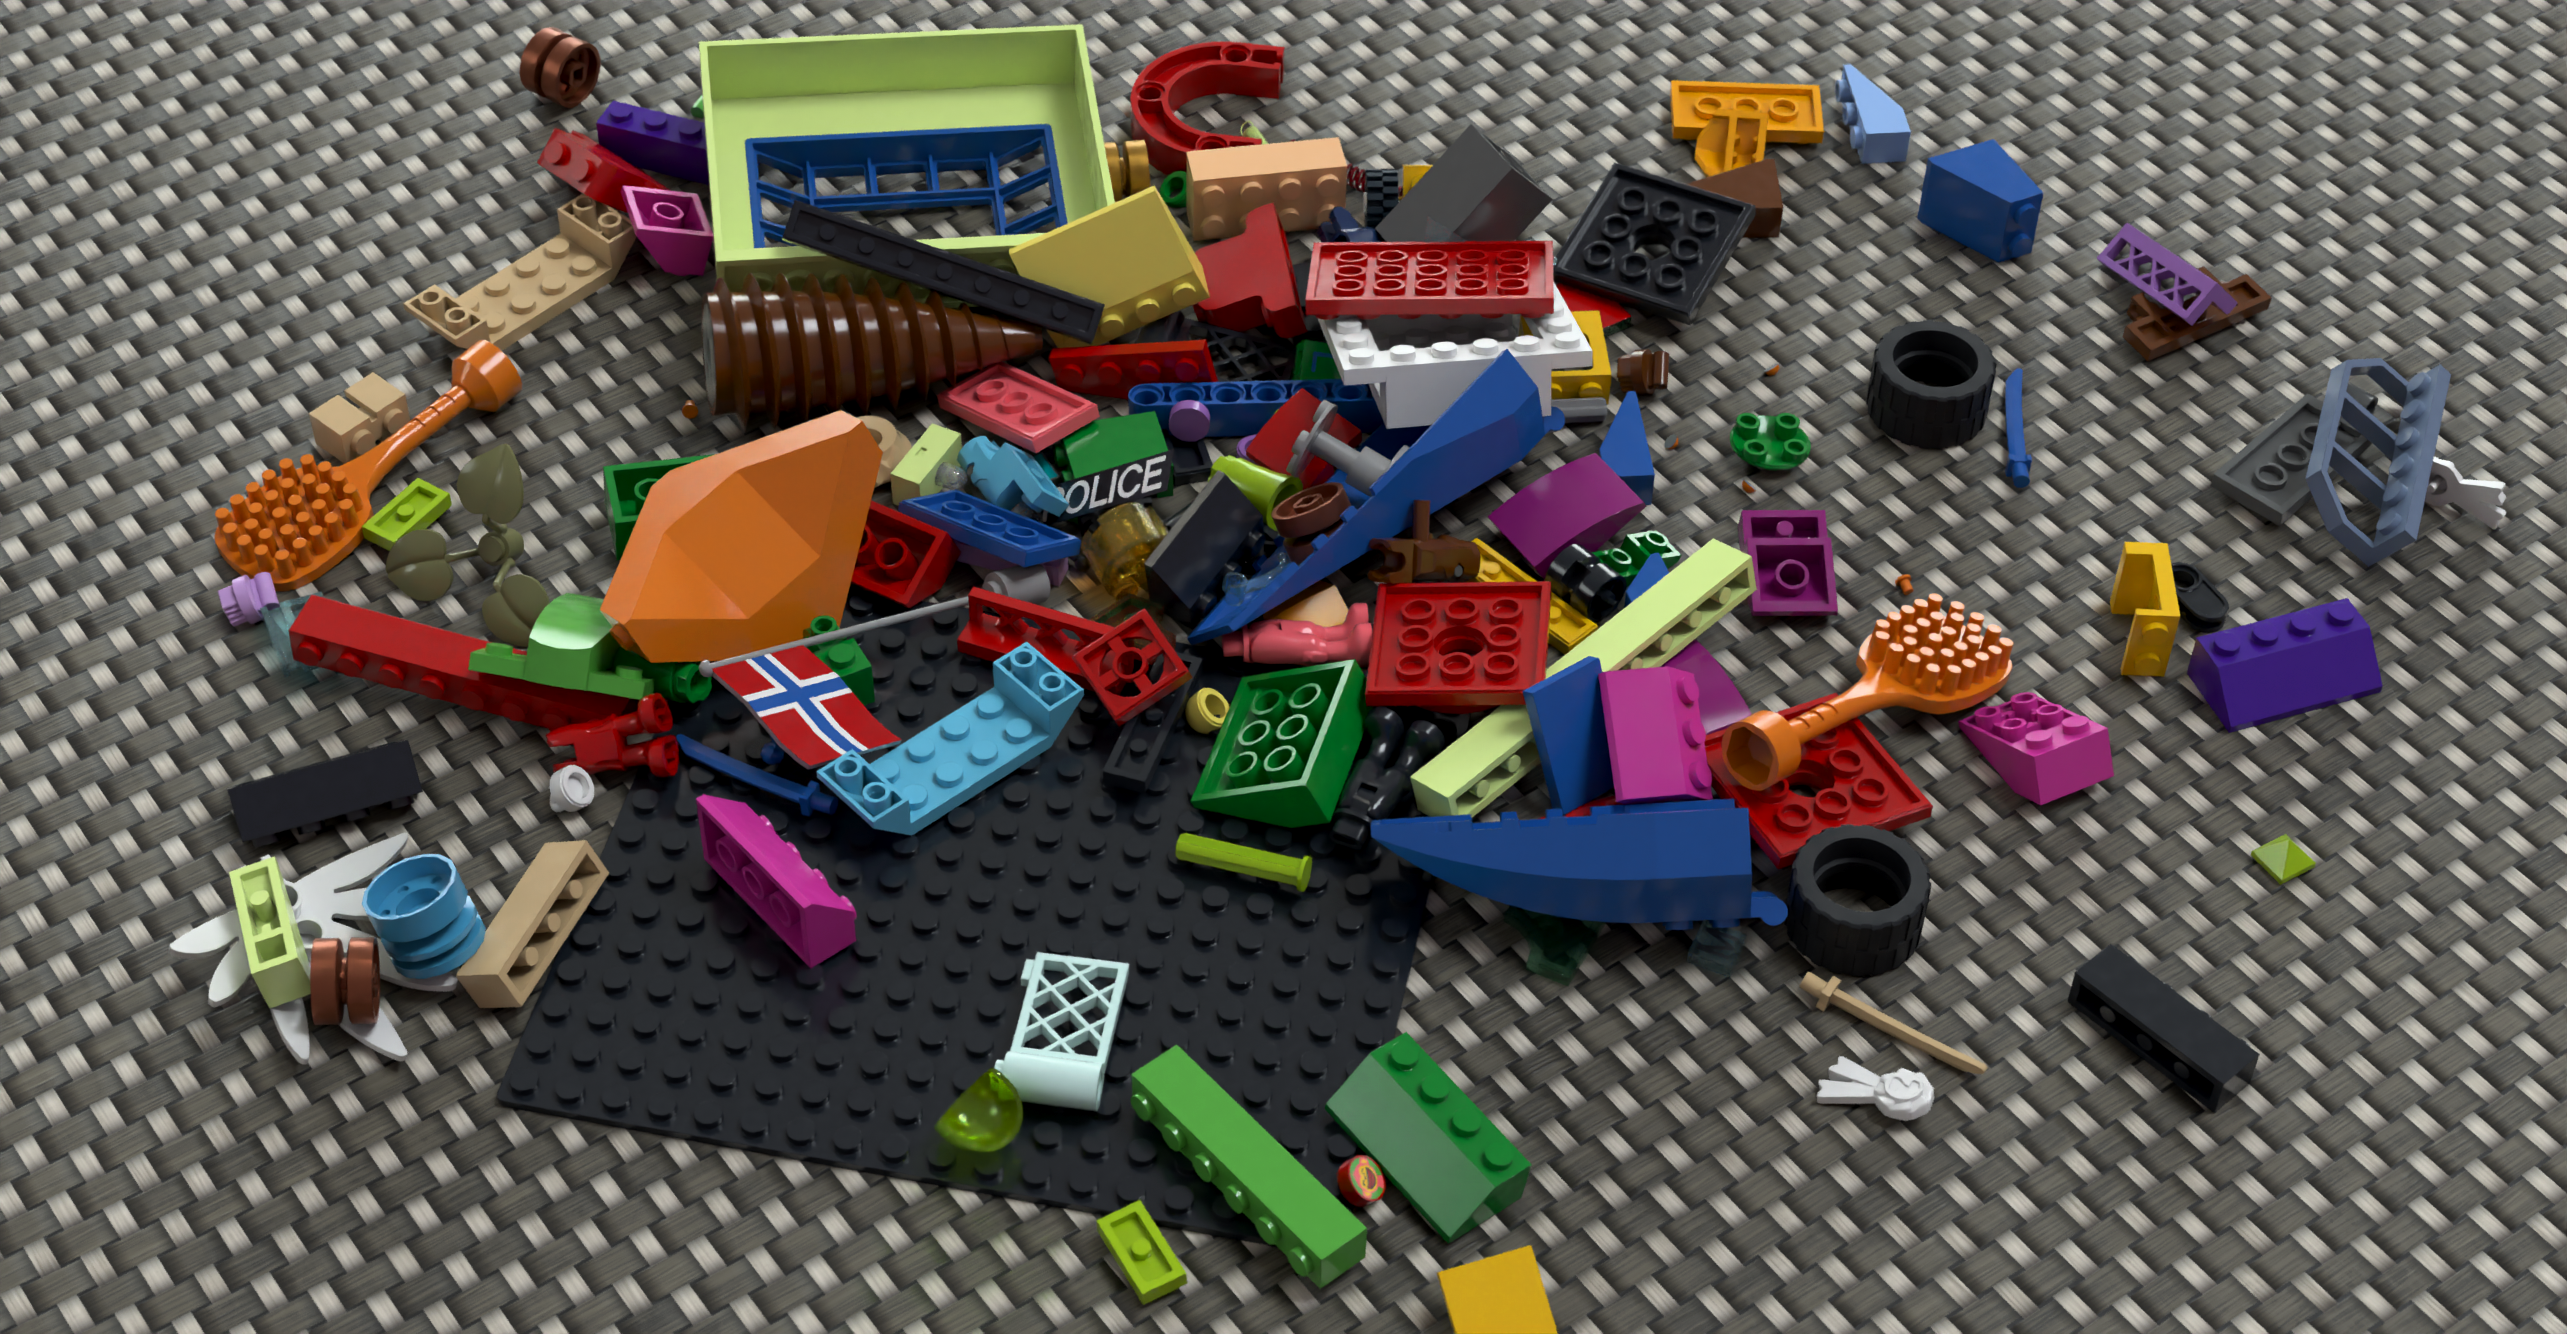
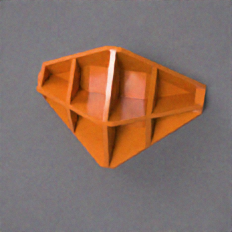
M839 410L670 470L652 485L600 608V611L612 626L609 632L617 643L625 650L634 651L650 663L720 661L803 639V630L809 628L812 620L818 616L826 615L833 617L840 628L883 455L882 450L864 422Z

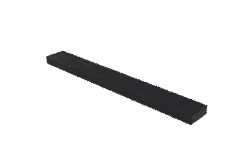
M797 200L794 201L782 237V241L931 291H936L937 293L1088 344L1093 343L1105 304Z

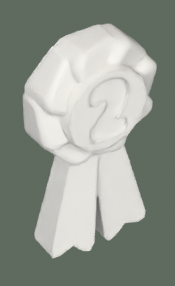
M2434 456L2425 502L2434 506H2443L2454 502L2490 528L2496 529L2500 523L2499 520L2507 513L2498 507L2506 499L2505 494L2502 492L2506 483L2463 479L2462 475L2454 467L2453 462Z
M1839 1056L1838 1064L1829 1067L1830 1080H1819L1820 1091L1817 1093V1103L1876 1104L1883 1115L1904 1121L1913 1120L1927 1114L1934 1101V1088L1923 1073H1914L1901 1068L1897 1072L1884 1074L1880 1077L1843 1056Z

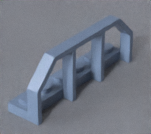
M2382 358L2346 360L2331 369L2305 479L2328 533L2368 567L2417 540L2451 373L2440 364L2426 373H2418L2409 382ZM2368 375L2404 406L2401 412L2397 436L2346 392L2350 376ZM2340 416L2392 460L2389 467L2387 485L2381 482L2335 442ZM2329 466L2381 510L2376 525L2377 531L2374 542L2347 519L2329 477Z

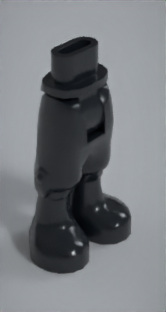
M1377 706L1368 712L1363 729L1370 746L1366 756L1359 759L1351 768V775L1341 794L1338 809H1336L1332 816L1334 825L1329 833L1332 841L1359 850L1366 839H1372V820L1387 819L1401 799L1411 791L1412 782L1410 777L1421 766L1430 762L1442 751L1445 738L1441 730L1434 724L1423 720L1414 721L1404 737V724L1395 711L1387 707ZM1403 743L1401 753L1394 766L1384 769L1392 755Z

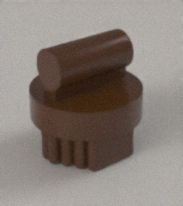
M1649 349L1635 350L1632 354H1625L1618 358L1617 378L1623 393L1636 391L1638 395L1653 394L1655 389L1663 390L1668 387V352L1656 351L1652 353Z

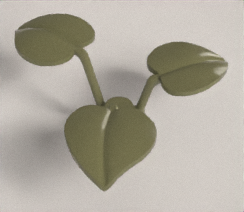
M501 444L471 459L460 471L457 481V492L462 505L473 514H483L482 522L495 531L483 535L477 548L446 555L445 539L439 532L429 529L412 531L401 537L391 548L386 561V572L388 578L409 597L420 601H431L445 595L452 585L453 571L449 562L480 556L489 565L497 566L502 564L493 582V588L497 593L488 596L482 604L483 617L487 627L496 637L513 645L528 647L532 628L538 616L550 601L544 587L532 576L516 574L505 579L509 569L515 567V560L520 558L524 551V540L521 534L512 528H508L506 523L512 522L522 509L524 488L520 467L509 444Z

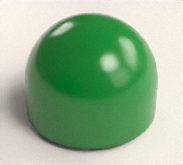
M1173 172L1163 181L1159 194L1166 205L1178 208L1186 207V172ZM1183 188L1177 196L1170 198V193L1173 190Z

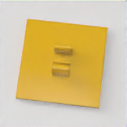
M1531 1245L1437 1272L1454 1334H1558Z

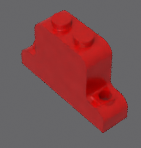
M554 128L537 160L540 166L588 197L626 213L628 211L621 194L622 185L670 190L594 140L574 130L570 134Z
M1273 202L1255 208L1248 214L1246 218L1247 228H1245L1243 234L1203 247L1195 252L1203 266L1210 296L1203 301L1193 304V309L1199 322L1207 321L1208 324L1238 332L1267 324L1268 328L1274 327L1276 334L1282 338H1291L1308 332L1285 230Z

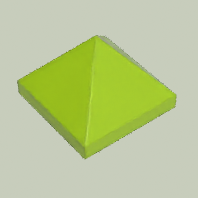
M2287 834L2251 852V856L2280 885L2311 870L2316 865V862Z

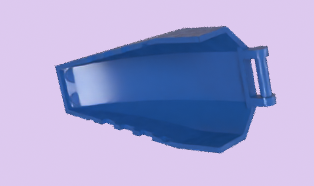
M1734 799L1591 806L1590 816L1576 817L1563 816L1562 809L1559 808L1545 809L1544 819L1519 820L1517 812L1511 811L1500 812V821L1472 823L1471 814L1372 820L1371 837L1415 866L1480 896L1529 911L1599 922H1662L1665 930L1692 929L1693 921L1708 920L1714 928L1740 926L1739 918L1760 917L1768 925L1776 926L1783 923L1788 914L1786 904L1770 891L1751 892L1752 866L1749 809L1735 808Z

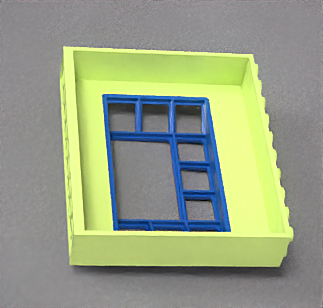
M1083 24L699 42L716 279L722 278L730 292L741 291L748 273L753 274L761 291H771L776 276L779 273L784 274L792 291L800 292L810 273L815 275L823 292L830 293L839 275H844L853 293L862 295L871 277L878 281L884 297L893 298L899 284L904 282L782 241L786 227L762 218L761 197L792 208L794 201L797 200L830 212L988 204L992 208L996 236L922 239L915 241L1019 275L1009 255V249L1045 234L1027 233L1055 221L1056 228H1059L1115 203ZM1043 147L1045 167L1002 186L1000 185L999 167ZM757 162L802 178L805 195L760 181ZM986 169L989 188L940 190L937 172ZM925 173L928 191L878 193L876 175ZM864 176L866 194L817 196L815 178ZM1047 182L1049 183L1052 205L1006 224L1005 202ZM764 236L790 245V247L765 248ZM904 282L910 288L914 301L924 303L931 290ZM938 293L944 307L958 308L961 303H966L968 307H978Z

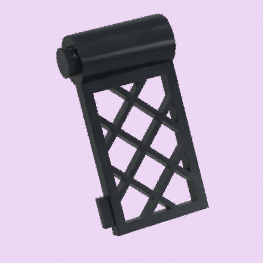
M1181 310L1142 326L1134 344L1190 341V334L1205 337L1209 341L1207 343L1209 352L1217 351L1223 358L1222 361L1213 363L1218 382L1265 381L1268 379L1271 381L1290 380L1294 371L1297 350L1296 346L1185 318ZM1239 346L1245 348L1247 352L1233 356L1227 348ZM1274 355L1288 360L1285 363L1271 366L1266 358ZM1255 361L1262 369L1247 374L1242 365ZM1231 369L1238 378L1229 381L1220 378L1217 374Z

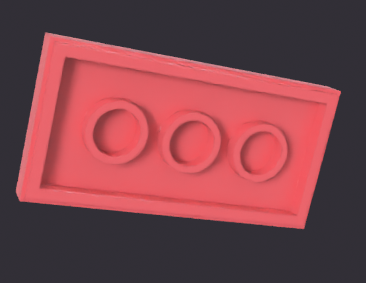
M1004 362L990 365L984 368L982 373L979 371L955 384L954 388L952 386L937 395L940 408L1034 453H1038L1100 417L1097 404Z

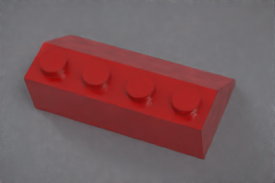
M871 500L851 584L904 607L911 608L942 588L961 551L947 532Z

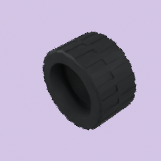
M1933 320L1912 321L1892 328L1889 333H1885L1880 338V342L1875 348L1866 399L1869 416L1874 420V424L1880 430L1882 429L1886 435L1909 446L1913 445L1925 449H1943L1949 446H1958L1967 440L1973 439L1978 431L1984 427L1988 414L1997 365L1996 359L1992 355V350L1976 334H1972L1968 329L1952 325L1949 322ZM1916 381L1933 382L1946 387H1931Z
M1841 825L1836 828L1824 829L1821 833L1812 835L1806 840L1804 846L1799 848L1792 865L1786 900L1788 914L1784 921L1790 941L1794 942L1796 949L1803 956L1808 957L1812 963L1838 974L1844 973L1861 977L1872 974L1874 976L1901 966L1903 961L1908 960L1914 954L1915 947L1919 944L1930 897L1931 882L1929 880L1931 875L1928 866L1924 863V858L1905 839L1899 838L1894 833L1885 829L1880 830L1869 825ZM1843 888L1863 890L1880 897L1890 905V908L1874 912L1855 911L1834 903L1823 893Z

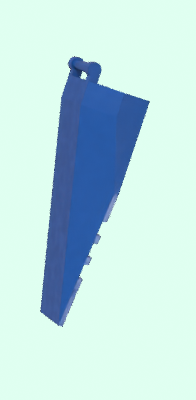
M1506 349L1494 359L1432 425L1387 429L1383 421L1356 450L1361 452L1367 446L1392 461L1404 445L1410 448L1387 472L1381 475L1368 488L1372 496L1370 497L1345 483L1348 474L1337 469L1324 483H1341L1345 489L1351 506L1340 515L1343 524L1329 537L1325 534H1320L1312 541L1311 545L1314 548V552L1299 566L1295 562H1291L1283 544L1285 538L1278 534L1273 540L1278 548L1269 558L1263 554L1254 561L1252 566L1256 573L1247 583L1242 579L1237 581L1223 599L1217 603L1188 636L1187 640L1191 645L1234 632L1372 550L1369 546V541L1372 538H1392L1409 528L1413 522V500H1430V514L1518 463L1546 433H1553L1563 428L1565 425L1563 412L1557 407H1551V416H1542L1538 387L1510 351Z

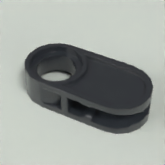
M2182 562L2171 563L2174 580H2183L2191 585L2188 588L2175 586L2180 617L2190 627L2199 632L2212 633L2222 629L2229 610L2226 598L2193 565Z

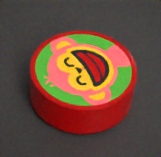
M1357 1155L1339 1167L1337 1174L1338 1185L1343 1196L1351 1204L1358 1207H1366L1382 1198L1386 1187L1385 1178L1381 1168L1373 1159L1365 1155Z

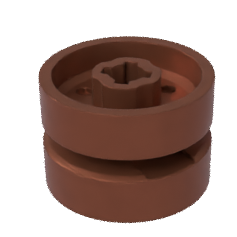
M547 27L536 33L527 44L520 62V79L527 90L564 107L573 108L588 98L593 91L600 73V54L594 45L554 27Z
M1330 482L1307 488L1288 497L1273 509L1271 516L1279 535L1285 538L1283 544L1291 562H1295L1299 566L1314 552V548L1311 545L1312 541L1320 534H1325L1329 537L1343 524L1340 515L1351 504L1341 483Z
M352 937L348 944L347 957H344L343 944L340 938L314 939L311 952L310 992L312 1017L315 1025L341 1024L345 1004H347L348 1016L352 1024H377L380 1008V957L376 937Z

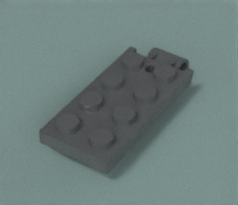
M2348 382L2346 392L2373 414L2378 398ZM2307 393L2213 474L2210 486L2278 526L2283 524L2313 497L2305 478L2323 402ZM2340 416L2335 442L2356 459L2372 443ZM2330 466L2328 467V474L2332 480L2338 473Z

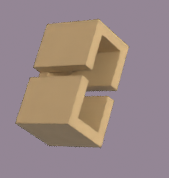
M374 372L344 390L345 396L361 408L358 409L341 396L336 395L309 413L315 443L344 464L374 448L377 439L383 442L410 421L405 394Z

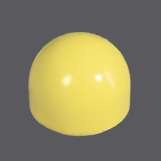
M1202 688L1188 700L1185 716L1192 729L1199 733L1208 734L1210 731L1222 727L1230 707L1226 699L1218 691L1212 688Z

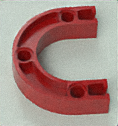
M1228 41L1206 42L1176 49L1150 63L1139 74L1131 91V135L1133 141H1145L1149 164L1169 176L1176 171L1186 172L1187 151L1261 145L1262 139L1214 134L1194 129L1180 121L1174 113L1182 105L1193 99L1213 94H1235L1279 99L1280 83H1283L1285 47Z

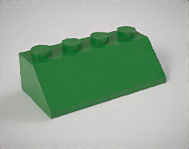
M1407 1032L1369 1053L1325 1105V1110L1364 1153L1379 1165L1387 1178L1448 1244L1522 1198L1532 1164Z

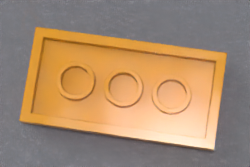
M1671 80L1670 105L1673 139L1696 140L1717 109L1768 113L1766 143L1794 142L1807 144L1823 142L1824 126L1819 85Z

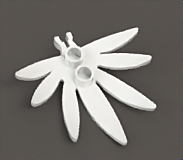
M407 833L396 835L351 853L314 871L295 883L283 879L310 968L312 945L315 938H340L343 944L344 957H347L348 944L352 937H374L334 922L332 919L370 920L362 905L364 891L367 888L345 890L366 882L386 868L405 848L408 839ZM270 855L262 857L261 861L271 858ZM237 909L194 928L172 942L169 947V953L174 957L197 959L217 954L237 941L224 956L213 975L208 995V1004L212 1007L221 1006L235 997L251 975ZM377 938L381 979L404 987L426 991H452L456 988L458 979L448 972L427 979L407 978L397 973L381 939ZM302 997L270 1008L277 1030L288 1050L300 1064H308L309 1030ZM345 1004L343 1020L339 1024L341 1028L361 1043L397 1061L406 1060L408 1052L381 1008H379L377 1024H352L349 1020L347 1004Z

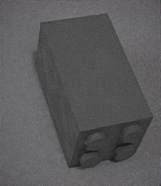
M1470 124L1375 229L1386 240L1385 242L1515 241L1553 199L1511 154Z

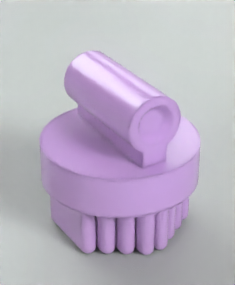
M268 572L258 573L253 579L243 575L233 579L231 586L218 591L222 609L232 626H237L247 621L250 624L257 623L265 619V612H274L280 607L271 574Z

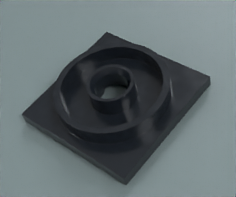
M1614 162L1553 260V281L1618 302L1621 306L1643 310L1691 325L1754 219L1756 206ZM1648 245H1661L1671 251L1668 255L1655 260H1649L1644 254L1635 253L1638 249Z

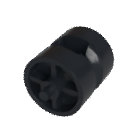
M1581 544L1570 545L1561 551L1551 563L1545 581L1551 582V591L1565 602L1571 603L1574 609L1592 622L1603 620L1618 607L1625 594L1627 584L1626 579L1606 563H1601L1596 555Z

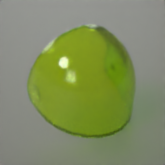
M990 1068L950 1106L935 1124L934 1129L944 1140L962 1150L974 1152L998 1150L1010 1143L1019 1132L1023 1119L1021 1098L1016 1088L1000 1071Z

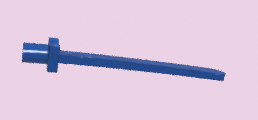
M2020 368L2016 369L2007 378L2005 384L2006 435L2008 444V459L2005 473L2006 477L2012 476L2016 487L2024 488L2030 483L2029 472L2032 458L2031 455H2026L2022 417L2023 370Z
M683 734L676 736L678 745L685 756L757 788L800 804L803 815L810 817L813 809L833 815L838 807V798L821 793L819 783L810 781L808 787H805L729 757Z

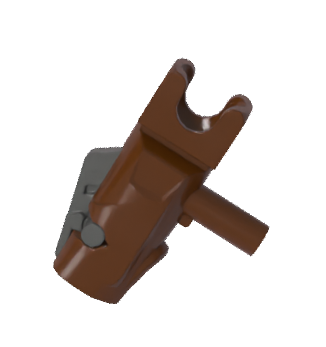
M1413 500L1412 539L1372 538L1369 541V546L1371 549L1382 551L1384 562L1379 569L1368 572V579L1373 582L1391 584L1412 583V581H1415V583L1466 582L1469 579L1476 578L1479 574L1480 552L1475 542L1457 539L1445 534L1433 538V534L1429 533L1430 500Z

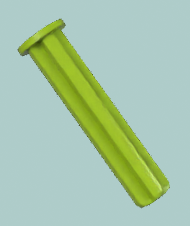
M1188 833L1180 834L1175 848L1176 857L1179 860L1297 886V891L1299 892L1305 891L1311 875V856H1304L1303 859Z

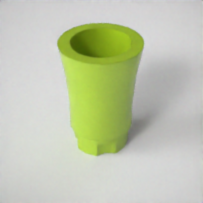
M1231 455L1226 457L1220 456L1214 462L1207 481L1209 482L1218 470L1225 473L1263 515V522L1274 531H1277V528L1271 516L1273 509L1288 497L1303 490L1302 482L1298 477L1278 473Z

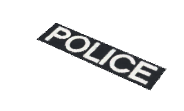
M1174 449L1056 484V488L1069 503V506L1060 517L1042 510L1040 513L1037 512L1036 519L1048 526L1167 491Z

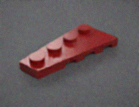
M1206 340L1052 348L1049 356L1058 387L1072 392L1128 399L1129 391L1139 384L1218 382Z

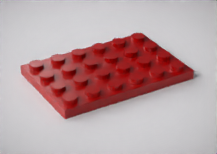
M1553 241L1314 242L1305 299L1306 315H1315L1316 318L1322 320L1336 319L1340 315H1356L1358 318L1365 320L1376 319L1381 315H1397L1402 319H1416L1427 314H1438L1439 317L1444 319L1460 318L1463 314H1479L1487 319L1500 318L1504 314H1521L1525 318H1541L1545 314H1554Z

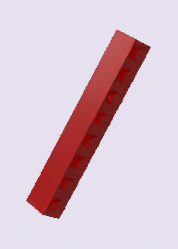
M316 595L310 596L289 629L293 660L302 662L308 666H317L340 672L349 677H358L377 682L390 688H399L418 693L431 699H440L466 706L472 710H481L507 717L513 721H522L548 728L551 731L565 725L603 720L611 714H616L617 716L630 714L637 711L640 701L633 698L555 687L513 677L468 670L471 652L486 648V643L492 642ZM513 648L512 653L527 656L526 651Z

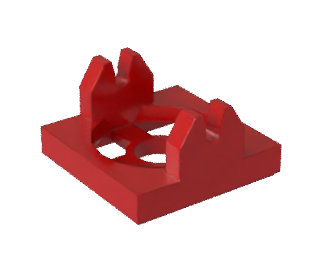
M1145 608L1071 656L1100 702L1119 727L1193 678ZM1130 639H1144L1152 643L1140 650L1135 647H1126L1123 642ZM1112 650L1115 654L1113 668L1100 676L1101 664L1106 654ZM1129 655L1140 656L1142 658V666L1136 673L1125 675L1119 671V664L1125 657ZM1162 655L1164 658L1163 673L1159 681L1152 684L1146 676L1149 662ZM1120 681L1134 682L1141 693L1133 697H1122L1111 693L1108 689Z

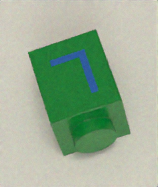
M1304 340L1297 345L1293 380L1342 379L1328 343Z

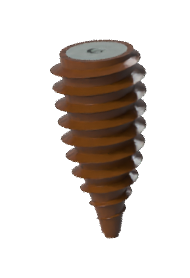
M748 273L740 292H730L724 280L718 278L713 292L704 293L702 301L703 365L710 413L712 416L735 414L744 432L751 413L765 412L775 430L781 411L796 409L802 423H805L808 420L811 409L814 407L825 405L829 413L839 411L843 403L856 401L862 414L866 416L871 399L886 395L896 411L901 392L915 387L926 402L929 385L947 378L954 388L956 376L979 369L982 373L983 367L1006 360L1010 361L1013 358L1032 355L1035 350H1042L1043 346L1041 327L1019 320L998 318L993 313L989 316L972 313L966 303H961L957 310L944 307L936 291H931L924 303L914 301L910 288L904 282L899 284L893 298L884 297L878 281L872 277L868 280L862 295L853 293L844 275H839L830 293L823 292L817 278L812 273L808 274L801 292L792 291L783 273H779L776 276L771 291H761L753 274Z

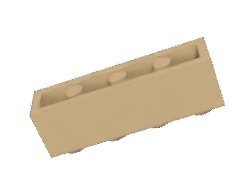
M587 840L550 842L543 845L485 931L484 941L479 949L464 962L456 974L457 979L479 1008L522 1007L599 890L609 872Z

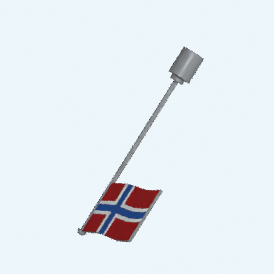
M1041 564L1028 567L1017 565L988 573L982 589L1029 603L1040 604L1046 602L1049 598L1050 581L1046 570ZM968 596L713 663L704 660L699 665V671L704 677L713 676L745 704L774 741L795 761L809 770L829 764L852 749L861 755L900 744L902 739L891 733L876 720L844 681L806 647L969 605Z

